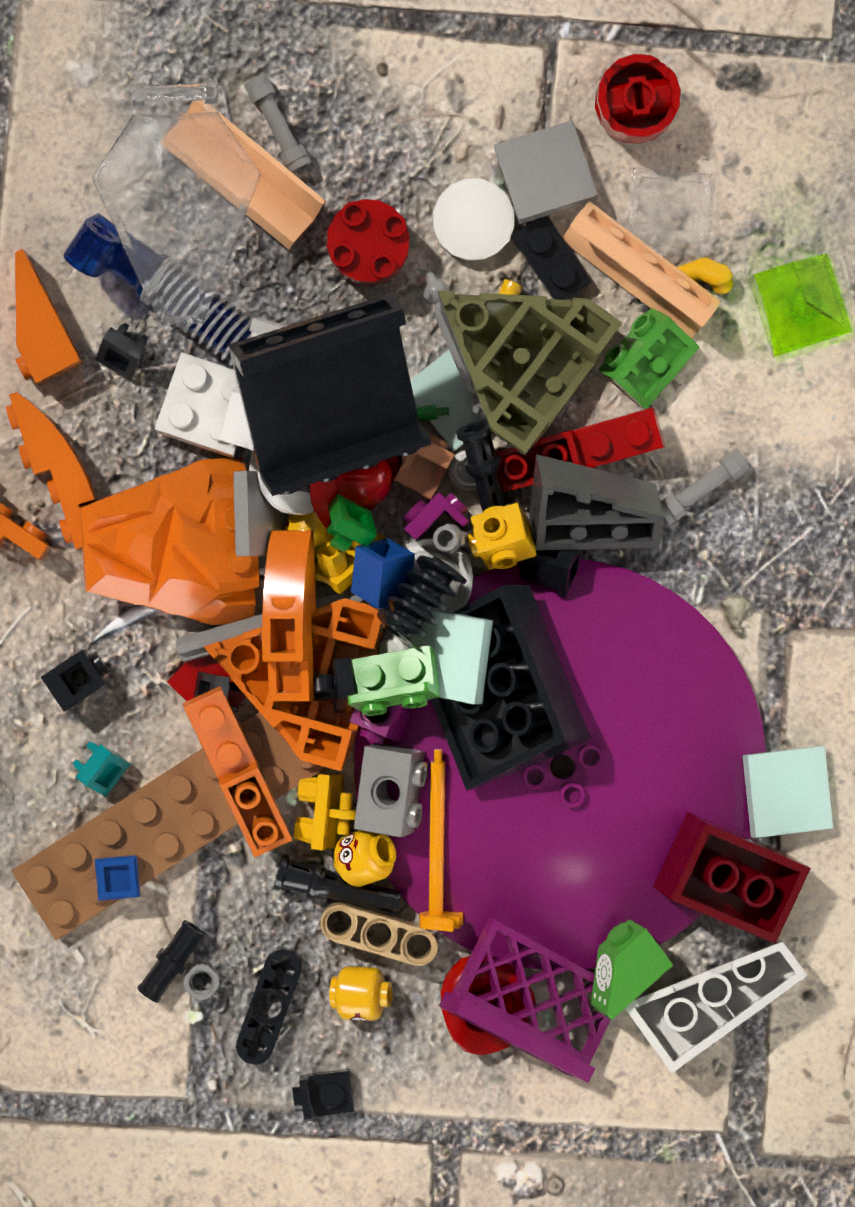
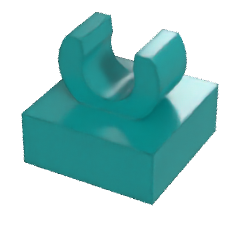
M88 742L86 746L93 754L85 764L77 759L74 760L73 765L79 771L75 777L88 788L106 797L131 763L102 744L98 746L93 742Z

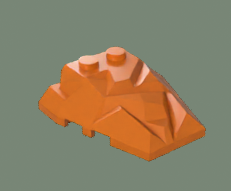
M243 457L202 459L136 487L123 490L81 507L80 519L85 592L133 605L146 606L160 610L163 613L183 616L208 625H223L253 617L256 606L255 588L259 587L258 556H236L233 474L234 471H246Z

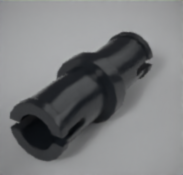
M184 920L165 949L160 948L156 954L158 960L142 983L138 985V991L151 1001L159 1003L160 998L176 975L183 974L187 968L185 962L201 939L205 937V933L195 924Z

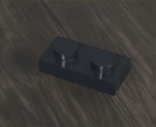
M548 216L535 219L511 235V239L551 299L566 300L591 283V280Z

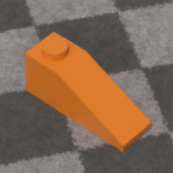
M23 249L15 252L16 346L21 354L15 361L26 381L33 378L35 383L41 386L84 364L28 254Z

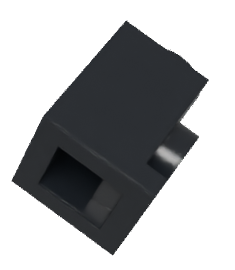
M582 550L536 551L537 556L517 562L516 565L520 566L519 578L558 590L557 596L566 598L579 569Z
M82 649L41 676V679L63 712L107 685L108 682L104 675L110 671L97 652L89 655L86 649ZM78 669L83 670L87 675V681L84 685H76L72 680L73 673Z

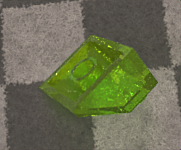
M828 253L753 274L748 279L773 358L853 332Z

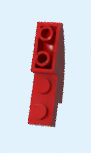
M655 407L579 429L541 438L525 455L514 447L496 451L495 453L500 455L502 460L498 473L504 493L533 485L536 454L596 468L662 449L666 446Z

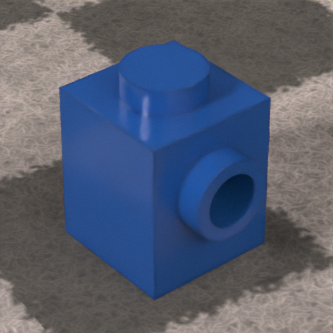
M388 538L371 542L368 547L364 545L356 546L351 592L367 601V604L371 607L378 609L389 608L387 599L390 596L403 599L397 591L398 584L401 582L412 584L406 573L414 567L415 553Z

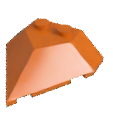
M346 598L317 608L316 614L311 615L313 676L329 674L334 659L350 658L351 660L378 655L384 626L378 619L377 613L379 610L386 609L374 608L368 604ZM262 627L204 646L268 723L290 745L292 751L300 760L343 771L360 726L349 722L355 708L352 707L351 712L334 713L332 699L325 701H269L268 662H262Z

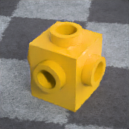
M518 502L504 507H489L483 513L471 516L473 533L468 534L469 545L474 557H481L489 570L495 568L507 569L516 565L518 561L537 556L530 521Z

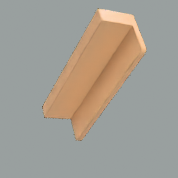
M196 96L193 99L186 115L166 134L161 143L288 250L312 226L326 203L320 195L200 96Z
M590 201L579 212L562 237L569 247L649 308L669 316L690 338H693L700 328L706 324L721 303L719 299Z

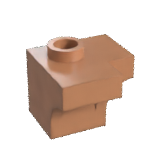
M428 433L432 445L419 448L412 455L401 456L402 465L394 482L431 500L455 454L447 451L450 444Z

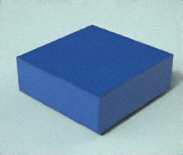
M137 854L95 859L98 901L141 897Z

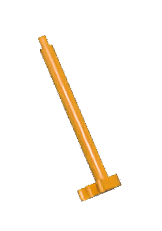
M434 749V761L431 762L429 911L419 914V927L428 930L454 932V929H460L461 925H463V912L443 911L445 762L442 761V749Z

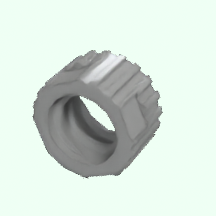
M197 962V964H193L184 975L183 986L185 992L187 991L195 1000L211 999L213 994L217 993V989L219 990L221 976L218 973V969L216 970L215 966H212L211 963ZM199 972L209 974L212 979L210 988L207 990L197 989L193 984L195 974Z

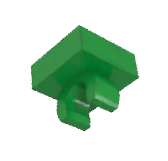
M336 494L328 504L331 523L327 528V533L335 536L330 541V546L342 552L347 551L353 541L368 547L377 536L371 511Z

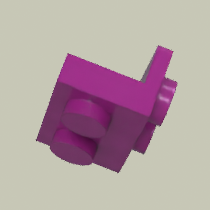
M438 492L427 505L420 499L404 516L403 519L409 524L403 531L416 542L443 512L462 529L469 522L463 516L468 509L452 493H449L445 498Z

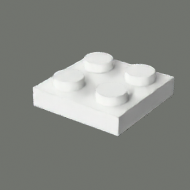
M181 352L154 428L155 433L234 458L237 445L219 440L231 393L237 382L235 371Z

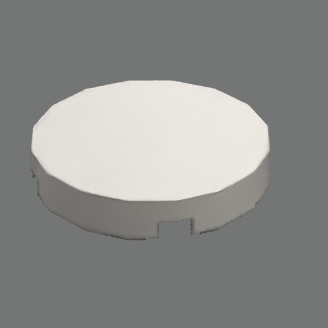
M481 178L463 179L450 185L438 197L433 211V231L440 246L452 256L466 262L484 261L497 255L509 242L515 226L514 209L508 195L496 184Z

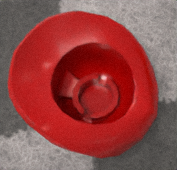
M400 456L380 461L378 465L372 468H358L340 474L338 478L329 482L318 481L309 484L312 507L324 527L327 529L331 523L328 504L336 494L372 512L390 492L391 485L398 473Z
M470 956L461 958L447 973L441 989V1000L445 992H453ZM506 963L495 967L500 988L517 982L515 969L512 965ZM487 971L475 975L468 992L478 997L492 991ZM528 985L532 1003L536 1005L535 994ZM520 989L503 995L507 1013L513 1014L525 1009ZM494 999L487 1001L488 1003L496 1006ZM441 1008L452 1040L465 1052L482 1056L512 1046ZM527 1017L520 1019L528 1023Z

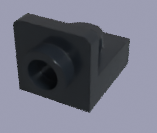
M349 1068L300 1075L299 1086L292 1087L295 1112L303 1111L304 1122L313 1121V1117L354 1112Z

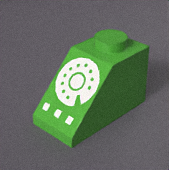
M629 919L627 922L615 926L609 932L607 939L598 947L591 1005L610 1020H613L673 966L646 928Z

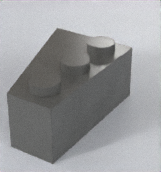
M536 454L529 513L536 551L659 548L664 516L656 483Z

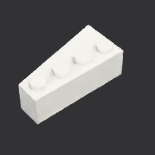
M780 941L638 997L625 1009L672 1074L808 975L784 942Z

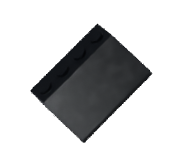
M503 585L453 612L493 620L482 704H470L440 697L431 699L466 791L476 789L555 757L591 739L530 585Z

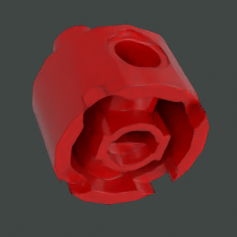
M632 54L614 62L605 71L595 94V111L600 125L605 129L608 136L624 143L642 144L657 139L669 128L680 107L681 89L676 74L670 67L660 62V59L652 55Z
M362 199L347 203L335 214L328 228L327 251L332 266L343 279L357 286L375 287L390 281L401 272L408 258L410 235L405 219L394 207L380 200Z

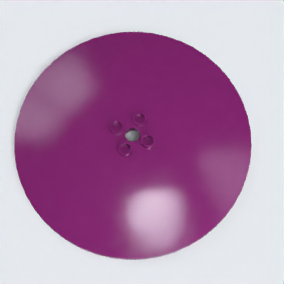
M581 559L572 586L566 598L557 596L558 590L519 578L520 566L514 565L507 569H492L473 577L471 596L466 605L503 585H530L591 739L561 753L570 756L574 762L573 772L566 778H557L551 773L550 763L554 758L552 757L476 789L466 791L431 699L427 700L426 706L414 708L399 743L385 738L383 744L425 751L424 762L428 765L427 779L424 786L420 787L418 803L422 805L420 825L418 828H415L414 833L404 837L387 835L392 840L396 849L393 870L387 878L396 890L401 891L402 898L418 914L429 911L431 762L434 761V749H442V761L445 762L443 911L463 912V925H461L460 929H454V932H439L468 950L473 951L488 919L491 918L584 969L596 968L598 947L607 939L609 932L615 926L625 923L630 919L646 928L657 944L661 945L679 934L703 914L670 900L656 890L653 885L687 812L751 838L742 755L766 752L762 719L756 697L746 673L730 646L716 628L696 608L675 592L654 580L622 567ZM387 707L386 713L376 715L378 723L383 722L387 718L389 707ZM361 726L356 737L354 749V781L357 800L364 746L377 743L360 735L363 728ZM390 780L387 784V793L391 799L397 801L400 796V789L394 781ZM496 932L489 947L491 955L499 958L510 954L506 936ZM517 943V946H518V949H519V950H520V949H523V948H526V947H524V946H522V945H520V944ZM534 952L521 957L523 968L543 970L537 953ZM550 961L551 968L558 966Z

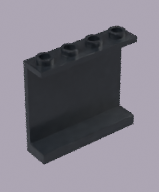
M391 294L228 345L260 478L272 496L278 494L289 495L297 492L300 487L318 481L329 482L338 478L340 474L358 468H372L378 465L380 461L395 456L412 455L419 448L432 445L430 436L419 423L399 327L407 325L404 310Z

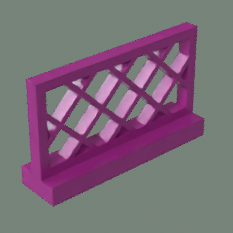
M491 918L488 919L453 992H445L438 1006L562 1073L589 1083L595 1071V1068L590 1066V1063L611 1021L598 1011L591 1013L586 993L593 990L595 974ZM496 932L506 936L510 954L493 960L489 946ZM517 943L520 944V945H522V946H524V947H526V948H523V949H520V950H519V949H518V946H517ZM535 952L539 955L543 971L526 978L521 957ZM512 961L517 982L500 988L495 967ZM550 961L558 966L551 968ZM568 970L572 973L575 989L558 995L554 975ZM487 971L492 991L478 997L468 992L475 975ZM545 979L550 999L533 1005L528 985ZM582 979L590 982V984L584 985ZM520 989L525 1009L509 1014L506 1012L503 995ZM578 997L583 1016L566 1023L561 1003ZM494 999L496 1006L488 1003L487 1001ZM553 1007L557 1027L542 1032L539 1029L535 1013ZM527 1017L528 1023L520 1019ZM585 1024L588 1038L580 1052L572 1048L568 1031ZM560 1034L561 1041L554 1038V1036Z

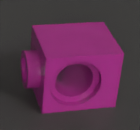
M402 704L389 706L387 718L378 723L376 715H362V711L360 712L355 709L349 722L363 727L360 732L361 736L383 745L385 738L399 743L414 708H403Z

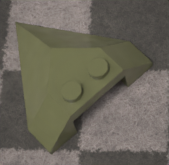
M438 291L439 298L490 430L524 455L546 433L595 367L622 325L621 321L586 298L558 300L546 299L547 296L491 293L463 295L455 294L453 291Z

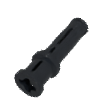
M487 421L470 423L456 431L458 440L463 441L467 457L465 469L469 476L475 479L482 511L493 506H507L498 473L502 460L500 455L495 453L491 438L492 431Z
M284 853L282 854L273 885L274 890L279 891L283 887L304 893L307 899L310 900L318 899L321 896L374 910L392 917L395 916L401 896V891L384 888L371 883L361 887L349 885L340 875L326 871V867H323V864L316 863L312 866L290 860L289 855Z

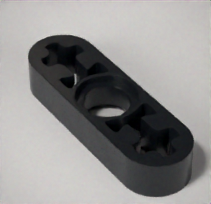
M280 947L274 949L267 956L236 1042L237 1054L248 1064L257 1065L265 1062L271 1056L302 971L301 958L291 948ZM283 956L291 958L290 966L295 968L294 973L286 972L281 986L289 987L287 994L277 987L263 985L265 979L272 983L274 982L277 968L271 966L273 960L281 961ZM272 994L280 1000L281 1010L276 1016L265 1017L258 1011L257 1002L263 995ZM251 1018H254L262 1025L275 1026L274 1032H270L265 1028L261 1043L267 1046L265 1051L258 1050L256 1055L249 1054V1046L243 1043L245 1038L252 1039L257 1029V1025L249 1024Z

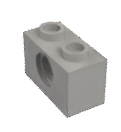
M379 743L364 746L354 829L396 837H404L414 833L415 828H418L422 818V805L418 803L420 787L424 786L428 774V765L424 762L425 751L387 744L381 745ZM390 780L399 786L400 796L397 801L391 799L387 793V784Z

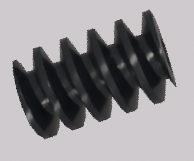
M419 556L416 561L422 571L410 569L406 573L412 585L401 582L397 586V591L403 599L390 596L387 599V604L392 612L379 610L377 613L378 619L391 634L414 649H417V647L411 640L412 635L421 638L427 637L421 623L426 622L433 625L437 623V620L430 612L432 608L446 611L447 607L440 597L442 595L453 598L457 596V593L450 585L451 582L455 581L461 584H466L467 582L458 571L437 557Z

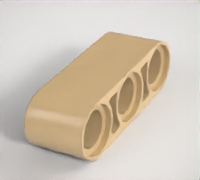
M340 901L330 903L322 913L320 923L322 933L333 942L416 966L430 963L437 954L438 944L435 933L432 930L420 928L419 923ZM335 911L347 913L351 919L350 927L343 932L332 930L327 922L331 913ZM384 923L391 931L390 938L381 944L372 942L367 935V931L372 924ZM417 934L426 936L431 943L429 951L423 955L412 954L407 948V942L412 936Z

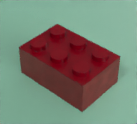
M687 812L653 887L674 902L776 944L811 868L789 854Z

